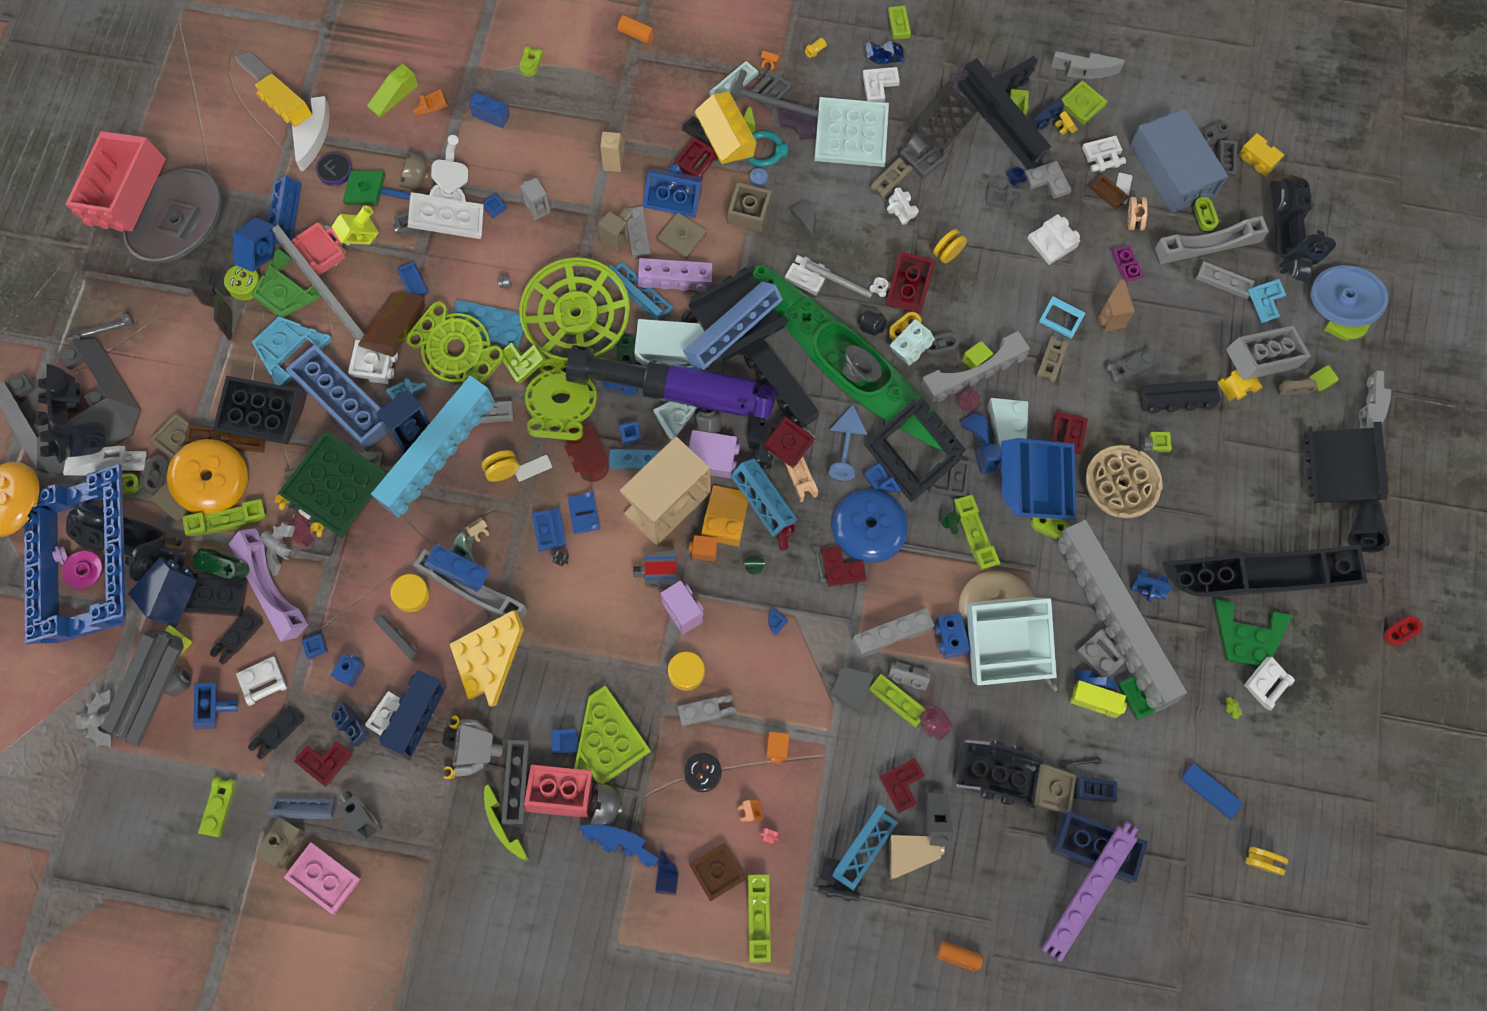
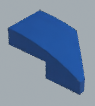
M973 412L961 422L963 429L974 433L977 440L986 444L989 443L988 435L990 428L985 417Z
M880 463L863 474L874 490L896 493L901 491L893 477L890 478Z
M1090 670L1075 671L1074 677L1083 682L1107 690H1116L1117 682L1107 677H1098V674Z

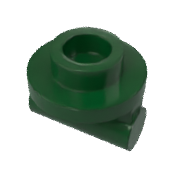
M956 512L946 513L941 518V524L944 528H950L951 533L955 535L959 532L957 524L960 517Z
M756 555L745 559V569L749 574L757 575L762 572L764 559Z

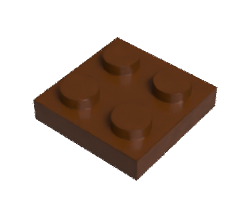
M725 843L689 864L710 902L746 880Z

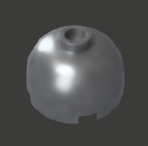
M597 783L591 794V799L593 800L591 806H589L588 823L608 825L616 819L617 815H621L623 803L620 802V796L613 787Z

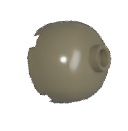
M408 151L407 156L410 158L405 160L400 178L404 182H400L399 186L407 189H416L422 185L423 181L428 180L430 171L426 170L427 164L421 156Z

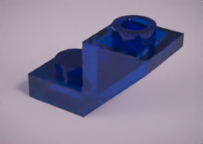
M890 40L883 46L872 41L865 44L868 59L878 65L903 62L905 60L902 45L893 40Z

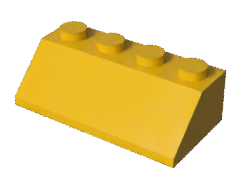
M729 91L713 94L695 110V115L699 119L721 164L754 157L756 140Z

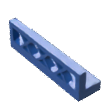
M284 176L274 182L267 223L275 226L279 225L291 241L294 235L301 183L288 176ZM275 238V239H274V244L277 243V244L281 245V244L279 243V241Z

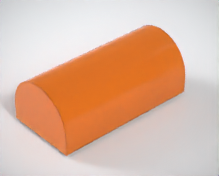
M625 15L621 16L617 26L619 32L648 45L654 39L652 27Z
M944 940L941 941L936 956L937 959L973 972L980 970L983 962L982 954Z

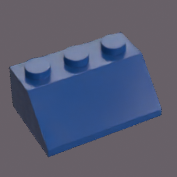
M651 168L647 173L643 207L696 217L702 192L703 177Z

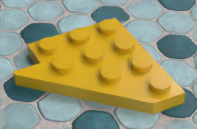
M513 610L450 644L468 699H474L485 693L489 706L494 707L497 705L524 630L518 611Z

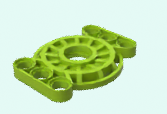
M433 303L408 333L407 343L414 349L421 348L425 366L437 378L450 383H464L469 376H472L484 385L504 360V352L498 346H491L486 328L477 319L462 313L448 314V308L443 303ZM439 306L443 307V314L440 316L435 315V309ZM471 320L476 322L480 327L476 328L471 323ZM426 321L432 322V327L429 330L423 329V324ZM481 332L485 333L487 341H484ZM419 335L420 342L416 345L412 344V337ZM453 340H461L465 345L464 352L460 356L455 357L448 353V345ZM498 350L500 352L499 358L496 360L491 359V353ZM425 354H427V357H428V359H429V361H430L429 364H428V362H427V359H426V355H425ZM480 366H488L486 374L479 373ZM435 367L441 372L440 375L436 374L432 369ZM446 375L456 376V379H448L445 377Z
M547 359L540 366L541 374L530 382L525 392V404L528 412L533 417L527 423L529 434L542 438L580 439L583 436V427L580 422L590 416L597 403V392L591 379H589L587 385L567 382L566 372L562 371L567 366V362ZM545 366L553 367L550 371H546L543 368ZM588 384L592 388V391H589ZM530 391L532 392V398H528ZM558 393L570 395L569 400L565 403H556L552 400V397ZM536 424L541 426V428L538 430H533L531 428L533 425ZM553 426L560 427V430L557 432H553L550 429ZM572 428H578L579 432L571 433L569 432V430Z

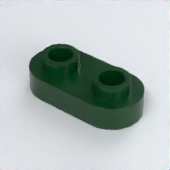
M622 335L616 344L617 361L636 364L635 340L630 335ZM624 358H629L630 360H629V361H624L623 359H624Z

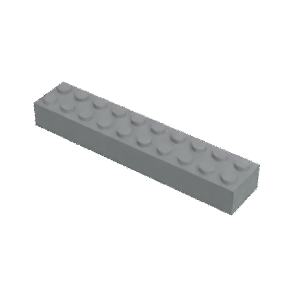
M1084 520L1066 528L1058 541L1059 551L1066 556L1069 568L1072 571L1074 570L1077 575L1078 584L1085 589L1088 601L1096 608L1097 617L1100 621L1104 622L1106 632L1115 641L1118 653L1121 656L1124 655L1126 667L1136 677V684L1146 695L1147 704L1150 708H1154L1156 713L1177 703L1187 694V691L1089 524Z

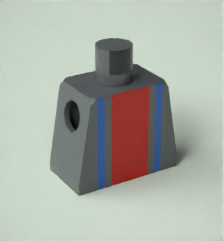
M676 550L645 555V565L633 566V577H645L646 587L668 589L677 583Z

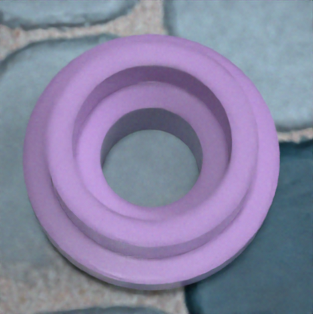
M55 546V551H52L54 560L63 565L68 559L64 546Z

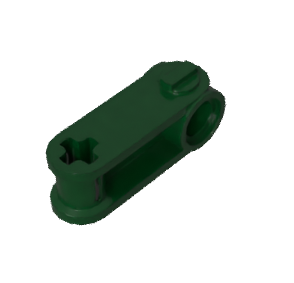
M200 548L192 559L196 570L230 579L234 576L245 578L249 574V565L246 561L219 553L216 550Z

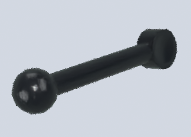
M1095 757L1094 759L1077 761L1061 760L1059 766L1066 768L1068 765L1089 763L1098 765L1101 763V758Z

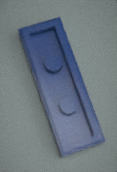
M1195 763L1191 764L1180 779L1228 819H1232L1243 805L1242 801Z

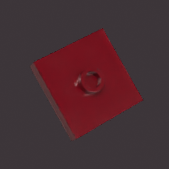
M785 416L763 447L794 469L815 438Z

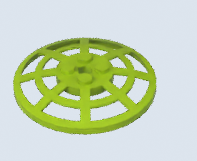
M566 258L547 265L529 281L520 301V322L529 342L532 345H537L543 355L560 362H567L568 358L550 353L549 351L555 345L566 349H571L573 345L590 347L605 336L612 340V342L603 350L594 354L595 357H599L612 349L624 334L629 322L630 301L622 280L609 267L587 258ZM572 266L590 267L601 271L596 281L585 277H574ZM565 268L567 278L556 282L549 289H546L539 283L550 273ZM607 276L618 286L623 300L612 301L610 294L602 286ZM575 283L587 284L592 286L588 293L577 291ZM568 285L569 292L560 298L553 294L559 288ZM535 289L543 295L538 306V316H526L528 300ZM598 291L605 297L606 305L597 307L593 298ZM547 300L555 304L554 314H543ZM625 307L624 322L617 335L609 331L614 319V310ZM575 309L581 311L580 315L577 317H573L571 315L572 311ZM609 312L605 327L596 323L598 314ZM556 321L560 329L552 336L547 330L545 323ZM539 323L543 334L549 339L543 347L532 337L528 324ZM591 329L599 333L594 339L584 343V333ZM566 333L576 335L577 344H569L560 340Z

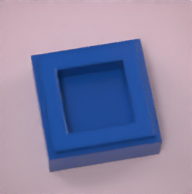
M496 193L481 203L484 204L483 208L492 218H495L507 209V206Z
M321 633L302 640L308 659L328 653Z

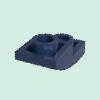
M1062 99L1050 104L1036 116L1033 125L1037 130L1045 129L1049 125L1051 118L1055 119L1060 116L1064 108Z
M341 702L331 716L338 731H345L352 747H359L370 734L360 717L345 702Z

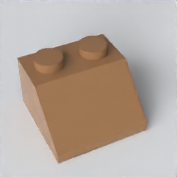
M1124 279L1119 281L1098 316L1099 324L1103 327L1104 332L1125 328L1135 312Z

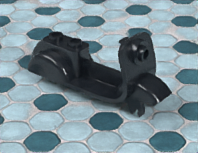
M1284 175L1271 181L1276 246L1279 255L1284 259L1279 265L1280 268H1283L1280 273L1286 274L1290 271L1293 279L1308 282L1313 265L1327 257L1335 248L1336 242L1333 238L1326 237L1325 233L1319 230L1317 234L1306 237L1304 219L1309 211L1312 210V196L1309 183L1302 177Z
M46 364V378L38 380V387L46 389L47 392L38 394V402L47 404V413L43 411L36 412V425H48L47 431L40 432V441L48 442V445L40 447V456H55L60 464L68 457L86 456L100 452L105 445V429L101 423L91 422L67 425V412H76V406H80V395H76L80 394L79 383H75V378L65 373L61 368Z
M80 501L66 518L67 535L82 547L105 550L104 509ZM123 516L124 554L131 556V558L125 557V564L130 566L129 575L132 580L139 581L159 557L166 560L172 559L180 566L185 565L186 552L179 547L182 545V539L175 541V537L165 538L166 534L162 530Z

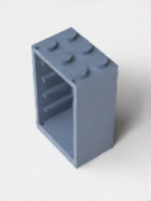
M1186 109L1175 110L1165 117L1160 116L1150 123L1145 122L1141 124L1130 145V148L1170 213L1193 205L1200 197L1210 198L1217 195L1228 177Z

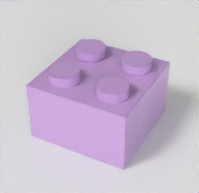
M680 580L660 593L663 606L682 635L703 623L702 616L704 614L702 611L704 609L698 600L694 601L693 593L687 584L683 585Z

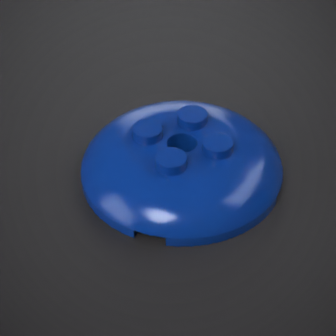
M873 489L859 490L846 496L836 507L832 518V533L836 544L841 546V550L850 558L857 561L878 563L893 557L902 548L908 534V520L903 507L889 494ZM872 521L874 522L875 526L869 527L867 526L866 522Z

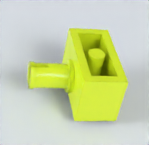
M363 205L357 215L340 214L331 226L340 242L347 244L370 245L379 233L370 219L373 210L367 205Z

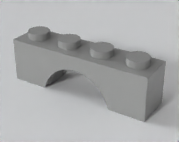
M927 608L857 634L853 637L852 643L859 659L877 653L895 642L907 638H916L929 633L935 625Z

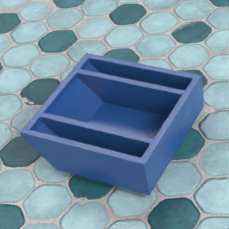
M1022 438L1001 441L1002 498L1016 517L1077 520L1074 444Z

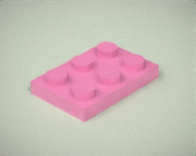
M311 842L283 877L332 915L336 914L361 880Z

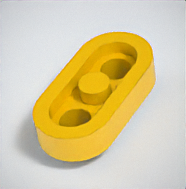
M915 312L905 314L890 327V339L894 341L898 337L895 333L901 334L910 325L908 322H913L916 319L921 323V317Z

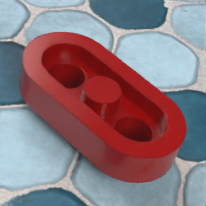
M1408 616L1385 631V641L1391 646H1399L1422 631V623L1417 617Z

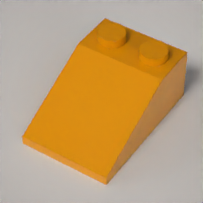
M713 485L704 519L702 536L717 537V543L740 547L749 503L741 490Z

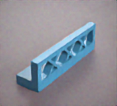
M623 262L615 268L612 265L609 266L622 280L628 297L653 320L662 321L673 311V306L654 289L636 288L631 282H638V275ZM621 269L627 272V278L619 272ZM607 276V278H608L616 287H618V286L615 284V282H614L610 277ZM643 293H650L653 296V301ZM657 305H664L667 309L662 311Z
M755 458L742 462L730 475L773 537L784 527L797 521V518ZM740 472L745 476V482H742L738 476ZM750 487L755 490L756 497L751 495ZM761 503H764L766 506V513L761 509ZM772 518L775 519L779 525L776 529L772 525Z
M880 804L833 873L834 878L852 890L855 889L898 824L897 821L885 814L886 808ZM880 819L891 825L887 831L879 832L878 822ZM877 836L878 846L868 848V837ZM866 852L868 861L865 864L857 865L856 855ZM855 869L857 878L853 883L843 877L846 870Z

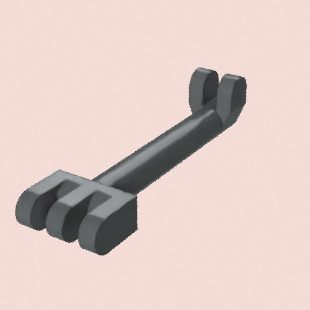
M127 310L122 311V320L82 331H80V328L68 331L67 343L74 344L72 340H82V338L131 326L133 321L130 313Z

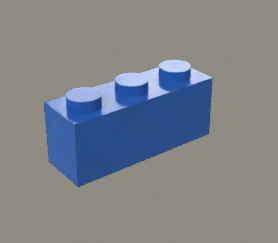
M435 544L424 566L476 592L481 589L490 572L438 544Z

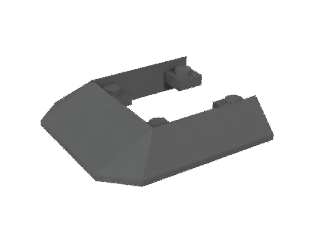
M97 339L72 340L73 345L58 353L69 370L85 362L100 387L84 396L90 407L67 420V425L99 422L105 429L104 447L115 446L134 434L141 409ZM24 373L8 382L2 380L0 384V408L36 470L64 475L65 461L59 464L55 456H40V447L48 445V442L40 441V432L47 431L48 425L37 426L34 424L19 400L35 390L30 380Z

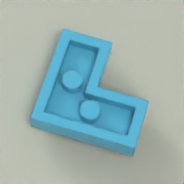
M1280 279L1248 290L1261 323L1280 317L1273 301L1286 296Z

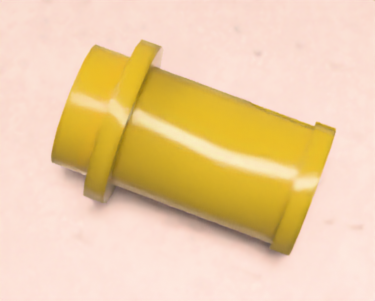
M819 38L813 44L807 45L805 49L807 57H816L817 53L827 46L825 40Z

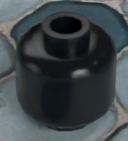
M868 309L860 314L858 324H860L862 332L876 336L885 330L887 321L883 313Z

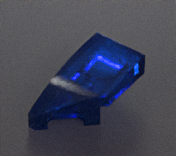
M660 850L655 893L676 895L679 872L675 864L666 856V853Z

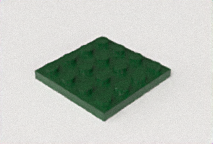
M324 431L277 494L343 538L373 498L371 493L388 473L327 431Z

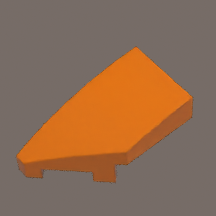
M439 89L425 97L421 95L417 108H414L413 112L415 115H422L447 107L448 104L443 91Z

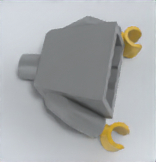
M457 716L451 717L452 720L457 721L455 725L449 724L452 729L457 730L452 765L455 768L445 767L443 769L451 770L450 776L444 777L445 779L472 775L482 770L484 765L490 762L491 756L501 757L503 746L492 744L493 734L489 733L484 725L477 720H460Z

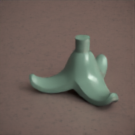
M464 532L458 534L453 547L449 551L476 564L472 556V544L475 538L468 536L466 539Z

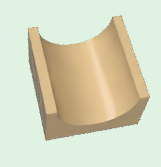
M675 437L620 489V493L632 505L624 513V516L658 546L710 495V467L681 440Z

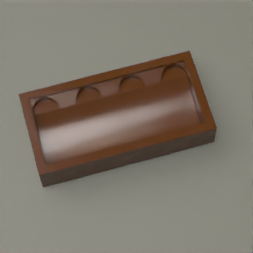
M408 293L391 294L358 343V346L394 357L424 310V297Z

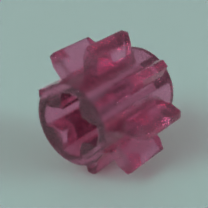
M967 390L958 398L961 401L958 405L964 412L968 410L972 413L981 405L979 402L981 397L975 390L972 393L970 390Z

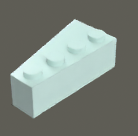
M990 398L987 410L994 433V443H997L1001 448V441L1015 438L1027 439L1028 402Z

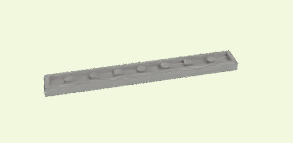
M279 225L273 227L272 230L275 238L355 340H361L364 336L363 332Z

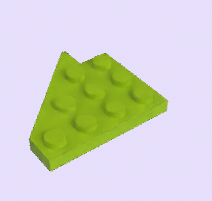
M605 685L588 698L574 769L592 771V776L598 784H606L651 753V750Z

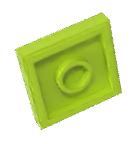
M1083 80L1062 98L1064 109L1083 125L1108 103L1106 99Z

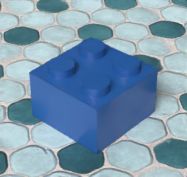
M254 218L236 230L233 234V264L254 272L273 258L275 236L272 229L275 225Z

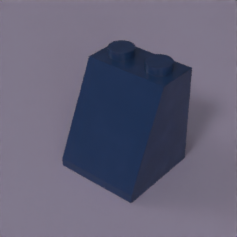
M159 557L128 594L146 618L176 628L197 579L193 576V571L188 566H180L172 559L166 560Z

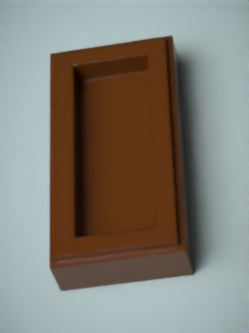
M1103 174L1090 185V189L1115 210L1129 197Z

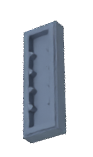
M274 798L268 813L269 818L332 819L337 802L336 799Z

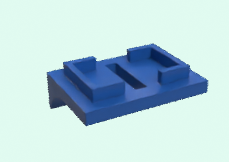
M593 490L583 495L567 497L574 534L601 529ZM594 511V513L576 516L577 513Z

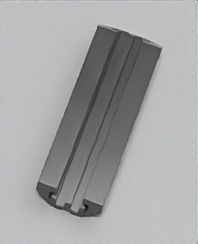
M147 631L142 635L101 727L103 730L133 746L140 747L184 648L180 637L174 636L167 631Z

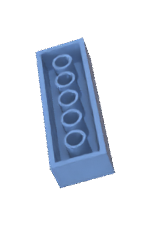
M315 344L286 368L292 379L365 451L386 434L385 429L376 416L380 407Z

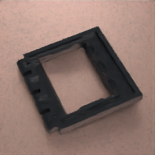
M923 397L918 401L915 399L911 401L864 444L887 474L893 477L910 502L915 501L964 458L962 454L966 451L958 439L951 443L955 435L946 425L939 428L943 421L934 410L929 414L927 413L931 406ZM912 415H915L948 456L942 463H938L921 481L918 480L886 440Z

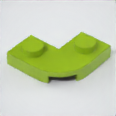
M1329 320L1324 331L1348 341L1349 339L1361 338L1368 331L1371 324L1349 327Z

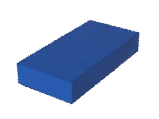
M414 262L397 268V272L409 294L419 296L429 294Z

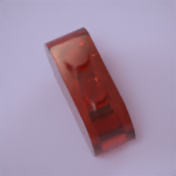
M582 424L583 436L578 440H566L567 445L564 447L568 457L572 456L574 460L571 464L575 473L579 472L581 478L585 481L596 482L607 475L609 471L608 459L594 427ZM572 428L569 432L578 433L579 429Z

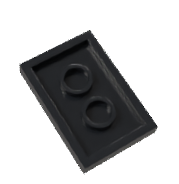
M192 573L197 582L183 613L242 616L248 584L246 577L238 578L234 576L228 579L213 574Z

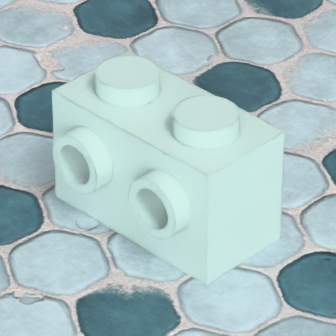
M915 319L893 341L890 347L896 356L910 366L918 360L920 354L932 345L935 339L931 331Z

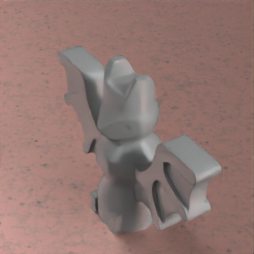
M282 522L280 527L273 526V533L265 531L260 536L264 546L267 547V552L265 553L267 567L273 576H277L281 568V563L278 561L276 554L288 560L289 552L292 551L281 540L283 537H292L295 526L288 525L287 522Z
M107 690L104 693H96L93 701L85 703L88 707V712L75 716L77 729L87 728L88 734L86 738L93 739L97 747L103 745L109 748L113 747V736L99 729L108 712L102 714L99 711L103 706L112 703L111 690Z

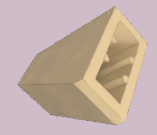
M602 132L600 148L603 171L621 172L625 139L621 133Z
M891 835L889 837V880L896 879L939 860L941 855H944L945 846H930L929 836Z

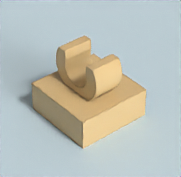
M481 517L465 527L467 533L471 537L474 536L477 542L481 541L478 538L480 532H484L486 536H489V532L485 529L487 524Z

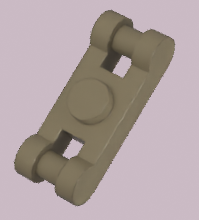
M898 158L872 184L871 189L875 192L878 191L880 196L886 199L913 172L914 168L911 165H906L902 158Z
M1051 335L1036 377H1044L1054 383L1069 341H1061ZM1046 366L1052 368V372L1045 370Z

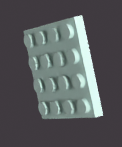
M820 97L814 161L884 167L889 103Z

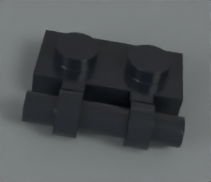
M824 857L820 879L828 880L827 886L819 885L818 893L825 894V897L832 898V896L844 898V901L848 902L850 900L859 901L860 893L853 892L849 887L846 886L845 890L834 888V882L842 883L833 877V873L841 861ZM855 869L846 870L843 877L853 883L857 878ZM863 877L857 884V887H861Z

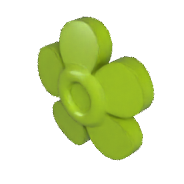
M1227 697L1226 703L1228 705H1226V710L1228 713H1231L1234 719H1238L1242 715L1239 702L1235 698Z

